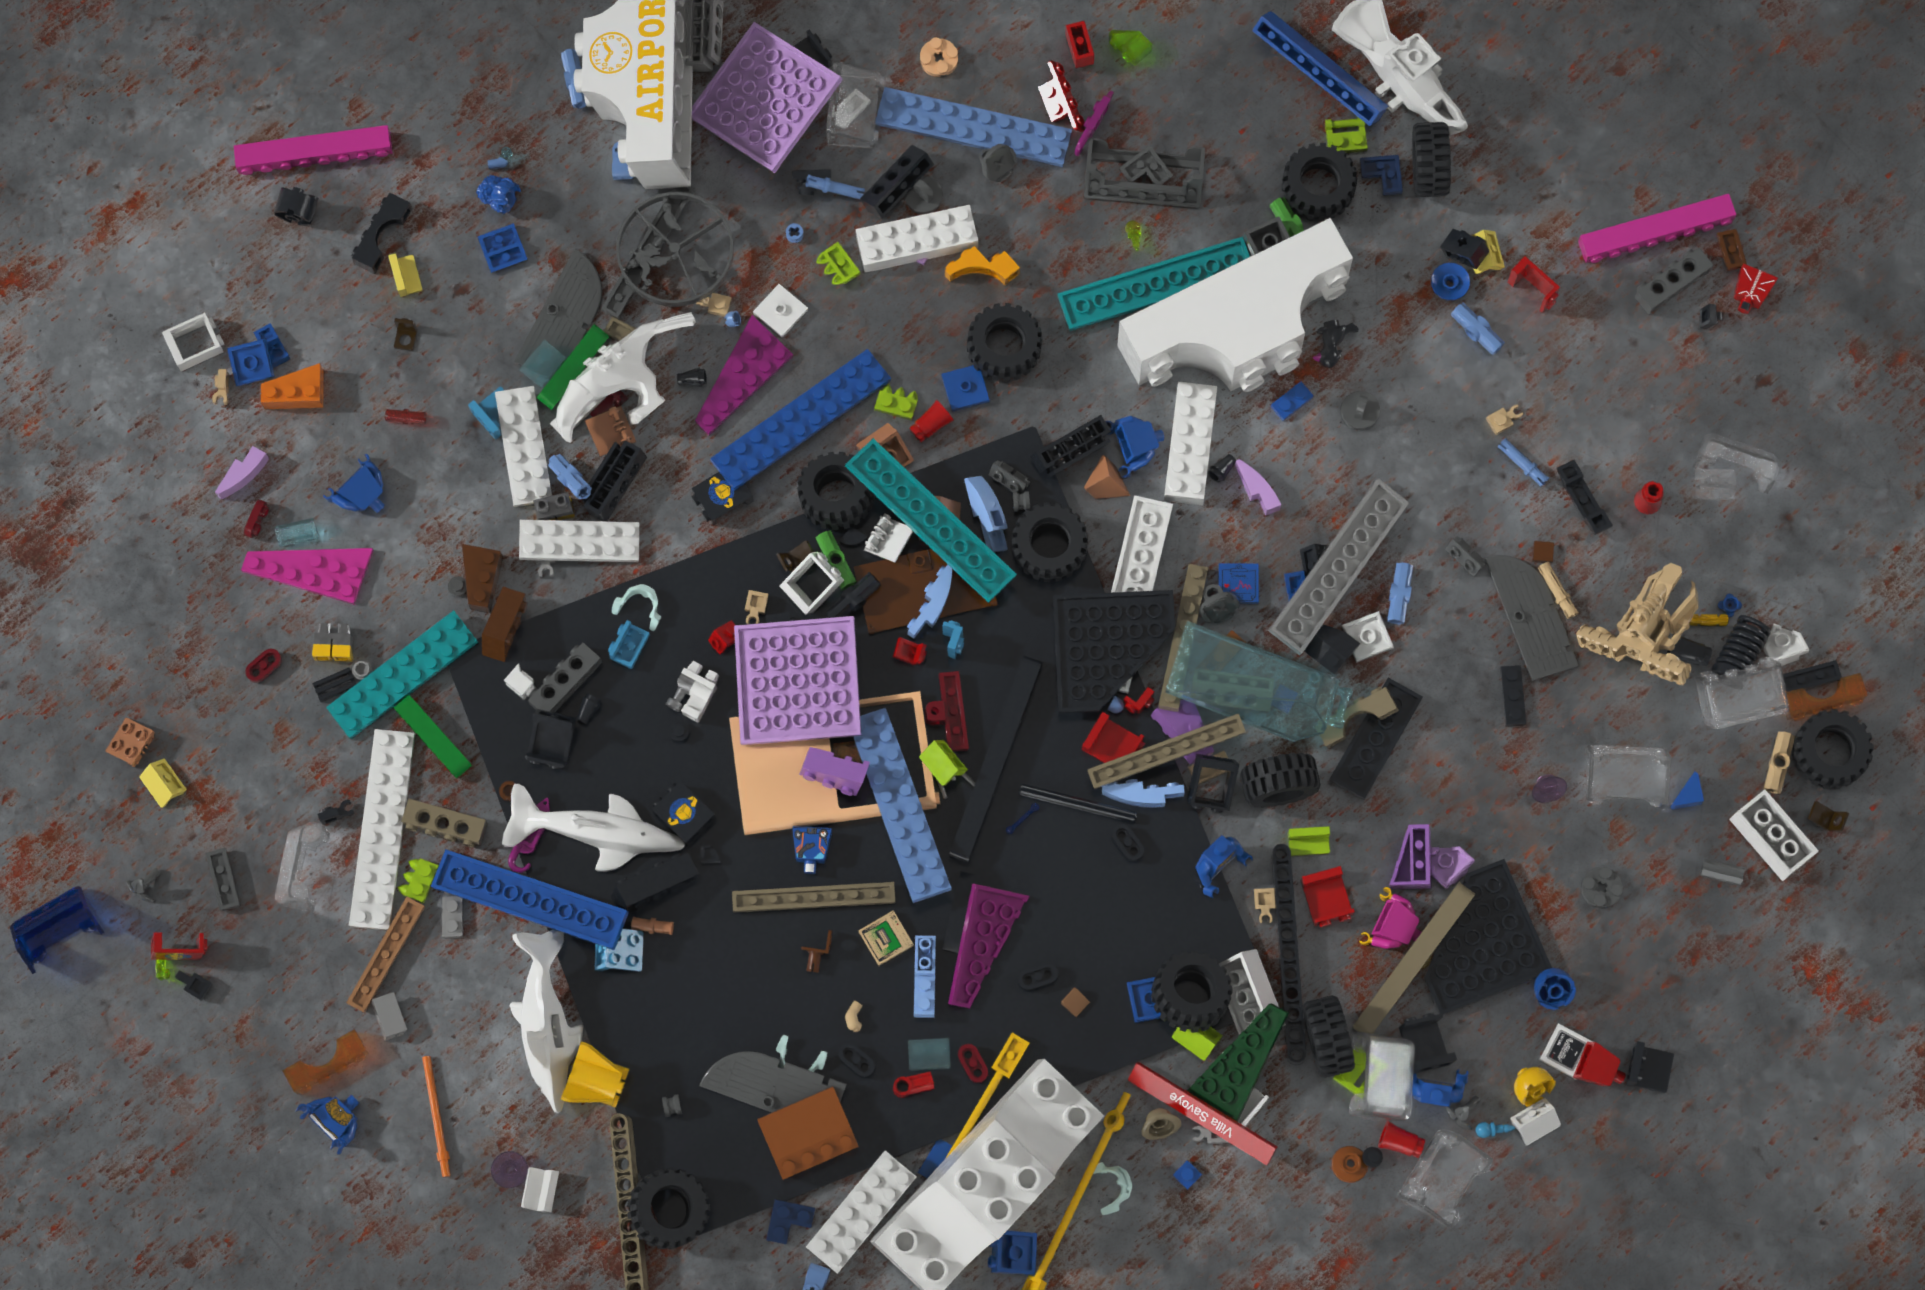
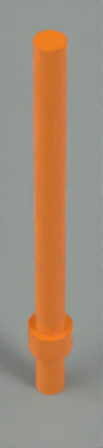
M424 1056L422 1059L438 1153H436L437 1160L440 1162L442 1177L451 1176L448 1163L450 1157L449 1151H446L431 1057Z

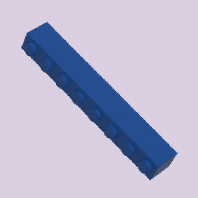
M1272 11L1262 15L1252 31L1367 125L1372 126L1378 122L1389 106Z

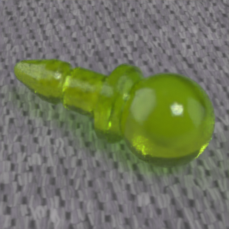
M1131 220L1126 224L1125 230L1128 238L1132 240L1133 248L1139 251L1141 226L1137 221Z

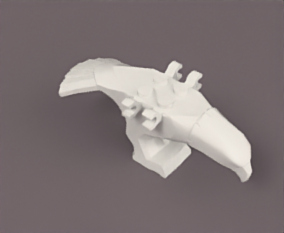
M1356 0L1344 8L1335 20L1332 31L1344 41L1361 50L1374 67L1378 76L1384 81L1383 84L1375 89L1376 92L1374 94L1379 99L1390 89L1394 92L1396 97L1388 102V110L1391 113L1396 111L1401 104H1404L1409 110L1420 114L1428 122L1446 123L1449 135L1460 133L1468 128L1461 110L1443 90L1438 79L1443 69L1438 64L1434 65L1441 60L1440 56L1434 52L1432 47L1419 33L1413 34L1403 41L1398 40L1390 32L1382 0Z
M692 312L642 324L619 342L613 345L610 344L607 347L603 345L598 350L602 354L601 356L594 357L593 359L589 357L585 360L583 364L587 368L575 380H570L557 407L556 423L560 429L561 437L566 442L571 443L573 441L574 425L586 407L596 399L622 389L633 390L638 396L637 407L629 410L627 413L629 425L638 424L661 405L665 399L659 395L656 389V375L645 364L648 342L652 336L681 327L693 326L696 321Z

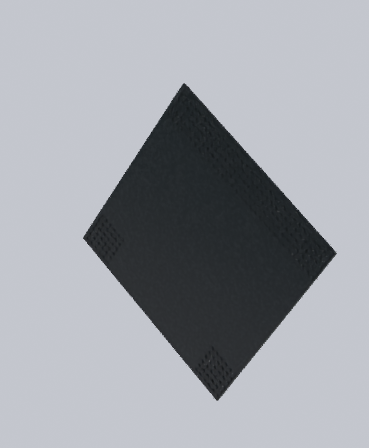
M1029 427L911 473L934 496H941L960 502V521L978 538H981L984 544L986 543L979 516L973 517L964 479L982 476L993 490L1002 508L1008 529L1003 530L1008 550L995 552V554L1017 574L996 595L997 605L938 618L933 627L925 624L914 639L908 635L909 628L907 626L869 635L863 607L848 615L855 618L859 700L920 691L925 721L924 709L929 702L942 701L939 673L959 671L969 749L968 751L954 753L968 769L965 773L975 783L1023 656L1043 662L968 864L950 858L949 853L974 786L962 775H955L956 780L951 779L944 786L947 799H944L938 782L932 774L934 791L939 792L940 804H936V809L923 810L951 885V891L915 903L912 902L882 816L808 826L831 828L832 830L826 862L824 864L816 863V874H805L804 863L796 861L793 829L744 835L729 720L732 717H739L735 643L728 646L724 653L719 654L711 646L708 639L715 629L731 620L735 625H747L746 618L750 612L745 611L749 590L769 594L765 615L789 612L790 618L794 617L795 621L829 618L826 611L841 598L840 595L843 591H841L840 587L813 614L805 615L780 587L793 571L786 572L777 554L789 553L804 541L809 542L814 552L822 553L815 537L831 530L856 580L853 567L885 560V558L865 551V542L855 546L840 544L841 538L849 528L839 527V530H832V527L824 529L821 528V524H813L811 519H808L805 514L799 515L522 621L519 628L516 629L505 662L483 656L482 637L476 639L478 641L476 645L448 665L507 824L511 817V802L504 801L499 794L501 784L506 781H513L524 786L535 805L548 798L550 812L598 811L607 813L609 809V794L618 795L634 807L643 822L652 824L676 836L678 835L652 812L654 802L660 797L663 799L668 794L667 790L672 784H678L681 781L715 814L716 819L688 846L685 845L683 849L673 852L641 853L622 867L608 872H598L595 870L600 857V851L597 847L548 829L544 830L535 851L530 854L519 853L524 867L528 863L531 864L530 868L526 871L527 877L613 906L615 904L611 895L619 880L625 877L628 879L633 878L637 872L643 869L646 871L653 869V865L661 861L666 863L676 854L681 853L684 855L689 853L699 872L697 879L673 892L668 889V893L658 900L651 898L644 907L638 910L635 907L628 910L629 913L623 929L632 930L631 923L633 917L643 919L656 918L658 921L674 922L672 935L656 932L649 934V931H643L642 971L619 969L595 971L596 944L565 933L562 948L557 954L590 1044L614 1064L629 1068L626 1080L622 1079V1082H625L621 1094L617 1093L620 1098L615 1110L616 1113L627 1115L632 1119L636 1163L641 1179L660 1169H682L688 1175L693 1174L696 1177L695 1181L703 1184V1192L708 1194L709 1198L706 1201L707 1204H710V1211L707 1212L709 1219L704 1224L702 1233L697 1236L773 1207L774 1199L788 1201L871 1168L884 1151L896 1158L961 1132L994 1077L996 1071L991 1069L1011 1033L1016 1034L1030 1044L1009 1079L1005 1076L1002 1077L974 1126L987 1115L1038 1059H1045L1075 1087L1181 1045L1172 1038L1178 1027L1175 1026L1173 1028L1169 1026L1170 1022L1167 1020L1164 1022L1159 1018L1139 1023L1134 1022L1127 982L1156 977L1162 963L1173 954L1179 955L1182 951H1187V953L1198 951V954L1201 955L1206 953L1209 954V958L1212 960L1216 958L1221 963L1240 952L1254 950L1222 871L1211 882V885L1219 888V893L1213 892V898L1203 894L1204 886L1195 866L1203 852L1211 844L1196 809L1187 801L1188 789L1176 761L1172 760L1116 781L1118 784H1124L1127 780L1137 779L1138 782L1142 781L1143 789H1147V786L1150 785L1167 787L1168 783L1174 782L1184 785V797L1165 799V807L1132 806L1103 795L1102 787L1094 790L1087 770L1104 763L1084 752L1082 745L1102 712L1109 715V720L1137 736H1140V734L1144 735V748L1167 740L1162 727L1150 716L1154 711L1152 705L1149 708L1145 707L1140 715L1136 712L1131 713L1125 708L1126 704H1124L1123 710L1119 713L1108 711L1114 696L1120 698L1123 703L1126 696L1135 702L1141 697L1146 689L1139 672L1137 671L1132 676L1128 694L1117 692L1099 712L1059 714L1053 595L1105 593L1088 551L1086 552L1084 562L1081 563V567L1077 571L1074 570L1070 577L1063 576L1060 581L1050 579V582H1044V578L1036 580L1032 574L1027 575L1023 572V567L1018 566L1016 557L1013 555V530L1019 517H1023L1025 510L1022 509L1014 512L1013 492L989 476L993 463H996L997 460L1000 462L1004 461L1014 468L1011 472L1012 475L1018 471L1028 477L1030 484L1024 489V492L1029 491L1030 511L1033 510L1034 505L1038 504L1041 507L1046 502H1050L1051 506H1055V503H1060L1062 508L1069 507L1056 474L1049 478L1047 475L1050 473L1049 468L1039 473L1030 457L1044 447L1036 427ZM875 496L873 507L871 510H868V515L864 519L861 517L860 523L857 525L853 523L850 526L867 536L866 541H868L872 535L871 532H875L874 527L878 526L880 516L884 514L889 515L894 521L902 524L905 523ZM1043 527L1033 534L1031 545L1033 550L1040 556L1054 558L1062 555L1067 550L1069 539L1066 533L1059 528ZM913 532L899 556L931 548L923 540H919V536ZM834 557L831 562L838 564L841 562V559ZM815 562L800 577L796 584L814 602L833 581ZM640 584L653 588L658 598L656 612L661 616L654 631L649 629L651 622L650 613L653 610V604L649 597L645 598L642 594L631 596L622 606L618 615L612 614V606L616 597L622 598L630 587ZM764 614L758 615L760 623H766V616ZM750 619L749 624H756V619ZM627 620L631 621L632 625L650 633L632 669L611 660L608 652L612 641L616 642L619 636L617 632L620 625L625 624ZM944 621H955L960 624V627H963L964 647L961 655L957 654L956 659L948 657L947 647L951 637L943 635L942 625ZM902 637L917 644H926L925 650L927 653L924 661L920 664L912 665L892 657L897 639ZM584 643L601 658L602 663L555 713L577 718L582 699L587 693L600 699L599 705L601 706L587 724L576 719L568 764L564 768L552 769L547 764H532L530 760L525 759V756L529 750L534 723L532 718L536 710L529 704L528 696L522 699L506 685L504 679L519 663L521 671L523 670L533 678L535 687L539 689L544 684V678L548 674H553L557 670V665L571 655V650L576 645L580 646ZM693 661L703 666L699 676L705 678L709 670L719 675L716 683L717 690L713 694L699 723L684 716L681 712L690 695L685 694L681 700L682 708L679 712L666 705L667 700L673 698L678 689L677 681L682 674V670L684 668L687 669ZM575 662L572 668L580 669L583 663ZM562 676L559 679V683H567L569 677ZM548 691L546 692L545 697L552 698L554 697L555 692ZM913 700L861 707L860 716L886 708L918 798L926 797L923 764L919 758L921 750ZM678 721L684 722L689 728L688 737L681 742L674 741L669 735L670 726ZM925 722L928 746L934 740H944L947 743L945 724L931 726ZM853 737L829 738L831 752L834 753L835 757L845 759L846 756L853 758V762L862 764ZM865 775L856 796L845 795L841 790L836 789L838 805L841 809L877 804L867 775ZM1021 784H1026L1137 812L1135 823H1130L1022 796L1019 794ZM1125 824L1134 832L1144 847V854L1140 860L1135 862L1129 861L1112 839V831L1115 826ZM1121 832L1118 834V837L1123 839L1126 835ZM700 843L713 847L721 858V864H701ZM1133 848L1130 850V853L1135 855L1138 851ZM961 871L980 875L979 885L1029 896L1027 902H1024L1020 910L1021 913L1018 919H1015L1010 928L1011 932L997 958H994L988 975H985L980 984L981 988L970 1008L948 1004L958 953L943 950L950 912ZM894 882L895 903L733 913L732 891ZM894 910L914 946L878 966L858 930ZM833 930L830 953L821 955L819 973L813 972L814 963L812 971H806L809 953L807 952L808 950H802L801 946L826 950L828 931ZM915 935L936 936L934 1018L914 1017ZM1045 963L1053 964L1057 968L1058 978L1053 984L1031 991L1023 990L1019 986L1018 977L1026 969ZM1046 971L1044 973V976L1046 978H1050L1052 974L1051 972ZM1029 977L1024 980L1026 984L1032 983V979ZM1184 979L1174 983L1178 995L1187 1002L1200 1004L1209 1000L1206 989L1194 980ZM1074 987L1090 1002L1077 1017L1061 1004L1062 1000ZM854 1001L862 1005L861 1010L857 1014L858 1021L862 1024V1028L858 1032L850 1030L845 1020V1015ZM1228 1007L1222 1019L1215 1026H1211L1213 1029L1219 1030L1234 1024ZM783 1035L788 1036L785 1063L787 1062L808 1070L817 1060L821 1051L827 1052V1059L823 1069H816L814 1072L824 1076L822 1082L828 1085L830 1078L847 1084L840 1104L859 1146L786 1179L781 1177L757 1120L772 1112L699 1086L705 1073L713 1064L733 1053L758 1052L780 1060V1053L776 1051V1048ZM846 1043H852L874 1061V1073L866 1078L858 1076L840 1060V1047ZM972 1044L977 1048L988 1068V1077L984 1082L974 1083L969 1079L958 1058V1051L961 1046ZM847 1051L845 1053V1056L847 1058H851L853 1056V1053L851 1051ZM966 1052L964 1054L965 1058H971L972 1053ZM863 1064L861 1066V1069L863 1071H866L869 1068L867 1064ZM976 1070L974 1075L979 1077L982 1075V1072ZM931 1072L935 1089L908 1095L905 1098H899L894 1094L893 1085L897 1078ZM899 1083L897 1089L900 1092H905L908 1090V1086L905 1083ZM675 1094H679L682 1114L677 1115L675 1113L671 1114L670 1117H666L662 1097L671 1098ZM620 1118L619 1121L623 1128L625 1125V1120L623 1118ZM671 1189L661 1190L654 1195L651 1205L658 1224L665 1228L679 1226L686 1216V1205L683 1198Z

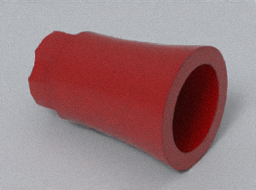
M936 400L909 429L922 443L926 438H930L941 428L953 422L954 419L943 405Z
M1650 481L1636 493L1634 504L1638 511L1643 514H1653L1660 509L1664 494L1662 485Z
M1387 1121L1381 1133L1378 1148L1419 1158L1424 1148L1425 1139Z

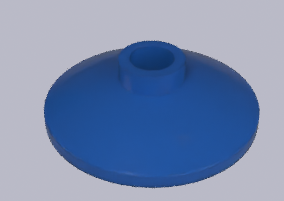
M1444 263L1438 266L1431 276L1433 291L1437 296L1445 300H1457L1463 297L1470 286L1468 272L1456 263ZM1451 281L1453 286H1447L1446 282Z

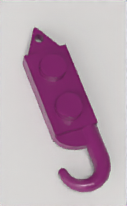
M1110 90L1106 96H1103L1101 101H1097L1093 108L1094 113L1092 117H1087L1084 123L1086 128L1075 148L1076 156H1080L1089 137H1093L1108 111L1110 101L1114 95L1113 91Z
M545 798L536 805L540 811L550 812L548 798ZM545 828L536 830L513 847L508 858V864L512 871L523 873L530 868V863L520 868L516 866L515 861L519 853L530 854L535 851Z

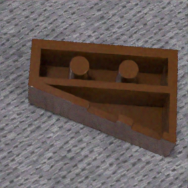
M462 544L468 605L471 610L491 614L503 555L498 550Z
M502 587L482 633L483 656L505 662L516 629L519 628L521 615L526 612L528 606L526 593Z

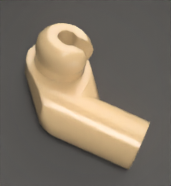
M857 1001L852 1003L845 1015L847 1027L854 1032H858L862 1028V1024L858 1021L857 1017L862 1005Z

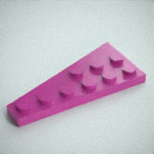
M373 548L248 551L241 571L355 605L374 550Z

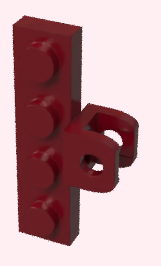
M959 671L939 673L942 701H933L926 705L924 709L925 722L931 726L945 724L947 745L952 751H968L969 746Z

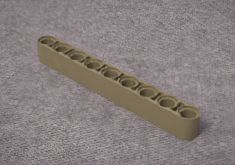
M1460 882L1456 885L1352 1027L1369 1040L1475 896L1474 892Z
M617 1113L610 1119V1133L625 1289L633 1290L634 1285L639 1283L641 1290H648L644 1239L640 1240L637 1237L638 1232L636 1229L631 1232L628 1231L627 1225L632 1220L628 1219L627 1213L630 1211H627L625 1208L626 1202L632 1197L630 1195L632 1190L636 1188L638 1183L633 1122L629 1116ZM620 1118H623L625 1125L619 1129L617 1122ZM625 1138L627 1146L621 1149L619 1143ZM624 1159H627L629 1166L623 1170L621 1163ZM629 1179L631 1187L625 1190L623 1183ZM635 1241L637 1244V1249L635 1252L632 1253L629 1249V1245L631 1242ZM634 1262H637L639 1265V1270L636 1273H633L631 1270Z

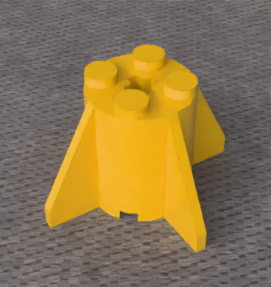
M581 1041L571 1074L560 1100L570 1103L600 1102L616 1108L620 1098L617 1093L621 1094L625 1082H622V1079L626 1080L629 1068L614 1064L592 1045Z

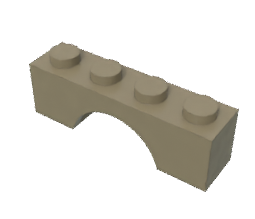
M1378 687L1371 691L1372 695L1366 698L1364 696L1359 697L1353 701L1354 704L1350 707L1343 706L1335 711V715L1331 717L1327 715L1318 720V724L1315 727L1328 749L1346 740L1347 725L1355 716L1369 713L1383 720L1399 711L1386 687L1383 689Z

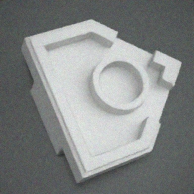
M1773 624L1771 634L1764 646V652L1772 666L1777 664L1783 666L1797 661L1801 655L1809 653V647L1800 632L1790 631L1781 628L1780 625Z

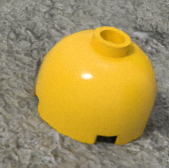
M1541 1067L1523 1068L1517 1074L1514 1083V1093L1523 1105L1529 1107L1542 1100V1095L1546 1091L1550 1094L1555 1087L1556 1081Z

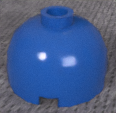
M1549 968L1537 976L1534 983V993L1541 1006L1546 1009L1556 1010L1562 1005L1567 1006L1575 997L1576 987L1573 979L1566 971L1559 968Z

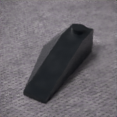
M1323 624L1304 652L1331 673L1337 675L1361 643L1345 631Z

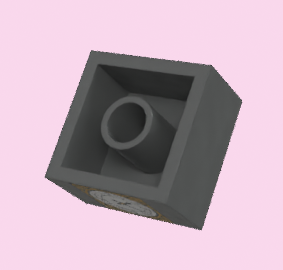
M1276 217L1245 231L1243 238L1250 255L1253 256L1290 238L1280 217Z

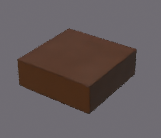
M1534 541L1532 562L1553 563L1554 543Z

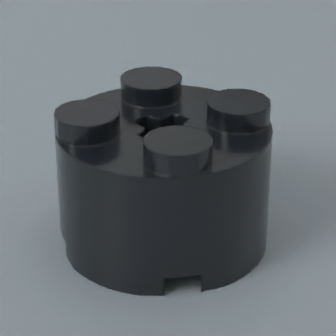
M282 187L275 205L274 215L289 223L297 221L298 225L310 226L319 198L314 195L304 194V190L298 187H293L292 190Z

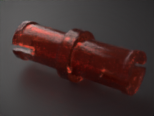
M386 409L385 415L388 416L385 417V421L402 422L403 424H425L426 418L424 416H427L426 412L409 411V409Z

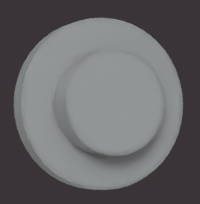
M358 661L353 665L352 673L356 679L362 680L372 673V666L367 661Z

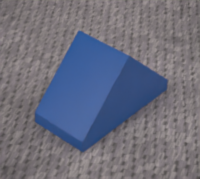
M1696 771L1691 775L1670 806L1671 809L1698 806L1704 802L1699 775Z

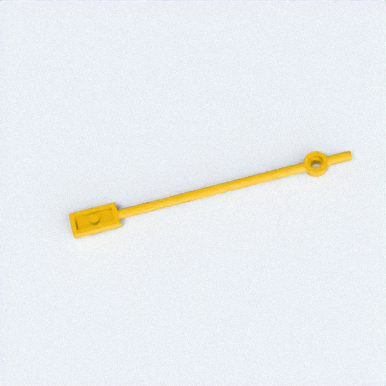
M1011 1033L991 1069L996 1071L994 1077L948 1155L971 1132L1002 1077L1005 1076L1008 1079L1011 1077L1030 1044L1028 1041Z
M1123 1092L1116 1109L1106 1114L1103 1122L1106 1129L1035 1276L1028 1275L1021 1290L1045 1289L1047 1283L1042 1279L1113 1132L1119 1131L1124 1125L1125 1118L1122 1113L1131 1096L1129 1093Z

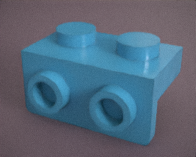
M627 620L625 624L620 625L617 632L619 636L616 642L612 641L608 652L611 660L632 669L650 633L632 625L631 621Z
M944 621L942 625L943 635L951 637L947 647L948 657L956 659L957 654L961 655L964 647L963 627H960V624L955 621Z

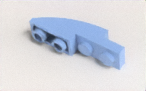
M982 476L965 478L973 517L979 516L986 545L994 553L1008 550L1003 532L1008 527L1002 508L993 490Z
M949 565L946 567L942 566L936 574L938 576L934 583L931 581L924 590L926 592L925 599L929 603L925 602L919 610L921 614L917 619L913 618L907 626L909 628L908 635L913 639L925 624L933 627L944 609L952 578V568Z
M1137 779L1127 780L1124 784L1113 782L1102 787V794L1110 799L1139 807H1165V799L1184 797L1185 793L1184 785H1179L1177 782L1168 783L1167 787L1150 785L1147 786V789H1143L1142 781L1138 782Z
M915 935L914 1017L934 1018L936 936Z

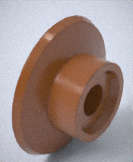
M1345 1146L1337 1150L1332 1158V1170L1335 1176L1347 1183L1361 1180L1368 1171V1166L1362 1160L1363 1151L1354 1146ZM1348 1160L1354 1162L1353 1167L1347 1165Z

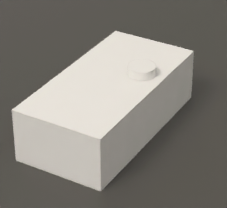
M1763 790L1729 819L1782 881L1819 852L1766 790Z

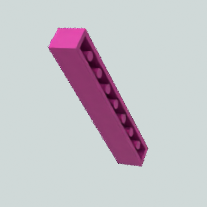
M388 125L233 145L235 166L238 173L243 175H250L257 171L271 172L273 169L288 170L295 166L309 167L311 164L318 163L320 165H327L333 161L347 162L349 159L356 158L365 160L371 156L386 157L388 154H393Z
M1725 194L1580 235L1578 243L1585 263H1597L1608 256L1610 258L1617 257L1622 252L1628 251L1632 253L1638 251L1640 247H1653L1658 242L1674 241L1679 236L1689 237L1701 230L1707 232L1718 225L1722 227L1728 226L1734 221L1736 212L1730 195Z

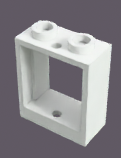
M206 313L162 332L180 371L224 352L221 347L224 345L220 334L216 335L214 329L217 328L212 317L208 318ZM206 325L215 346L183 359L175 339Z
M821 552L810 553L780 585L783 591L805 615L813 614L844 581L840 571L832 567L827 562V557ZM816 562L833 582L812 602L796 582Z

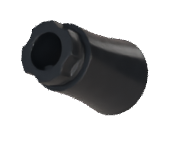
M1681 636L1675 644L1674 650H1667V653L1676 655L1683 662L1707 666L1712 655V648Z

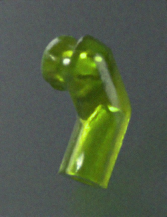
M155 960L156 977L161 981L170 977V970L165 969L166 960Z

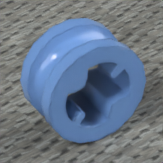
M793 223L786 228L788 241L798 243L802 240L803 229L799 224ZM798 230V236H791V231L795 232Z

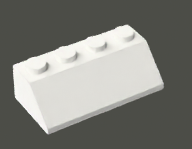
M1257 949L1240 952L1219 963L1220 967L1223 965L1226 968V975H1229L1232 981L1230 985L1233 987V993L1228 1008L1239 1035L1268 1004L1272 1003L1278 1006Z

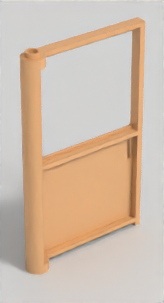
M920 691L859 700L860 708L913 700L921 754L928 747ZM739 717L729 718L744 835L793 829V826L808 827L881 816L877 804L841 809L838 805L836 788L824 787L820 782L808 781L802 775H799L810 747L831 752L829 738L741 745ZM922 761L927 795L926 797L919 798L923 810L936 809V804H940L939 792L934 791L932 773Z

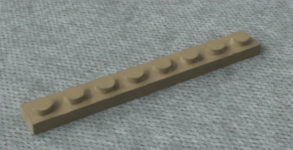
M1188 565L1159 701L1160 709L1179 712L1208 567Z
M1238 713L1090 768L1087 772L1095 790L1245 734L1246 731Z
M894 882L732 891L733 913L895 903Z

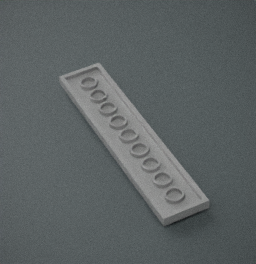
M1378 478L1268 631L1298 655H1301L1409 502Z

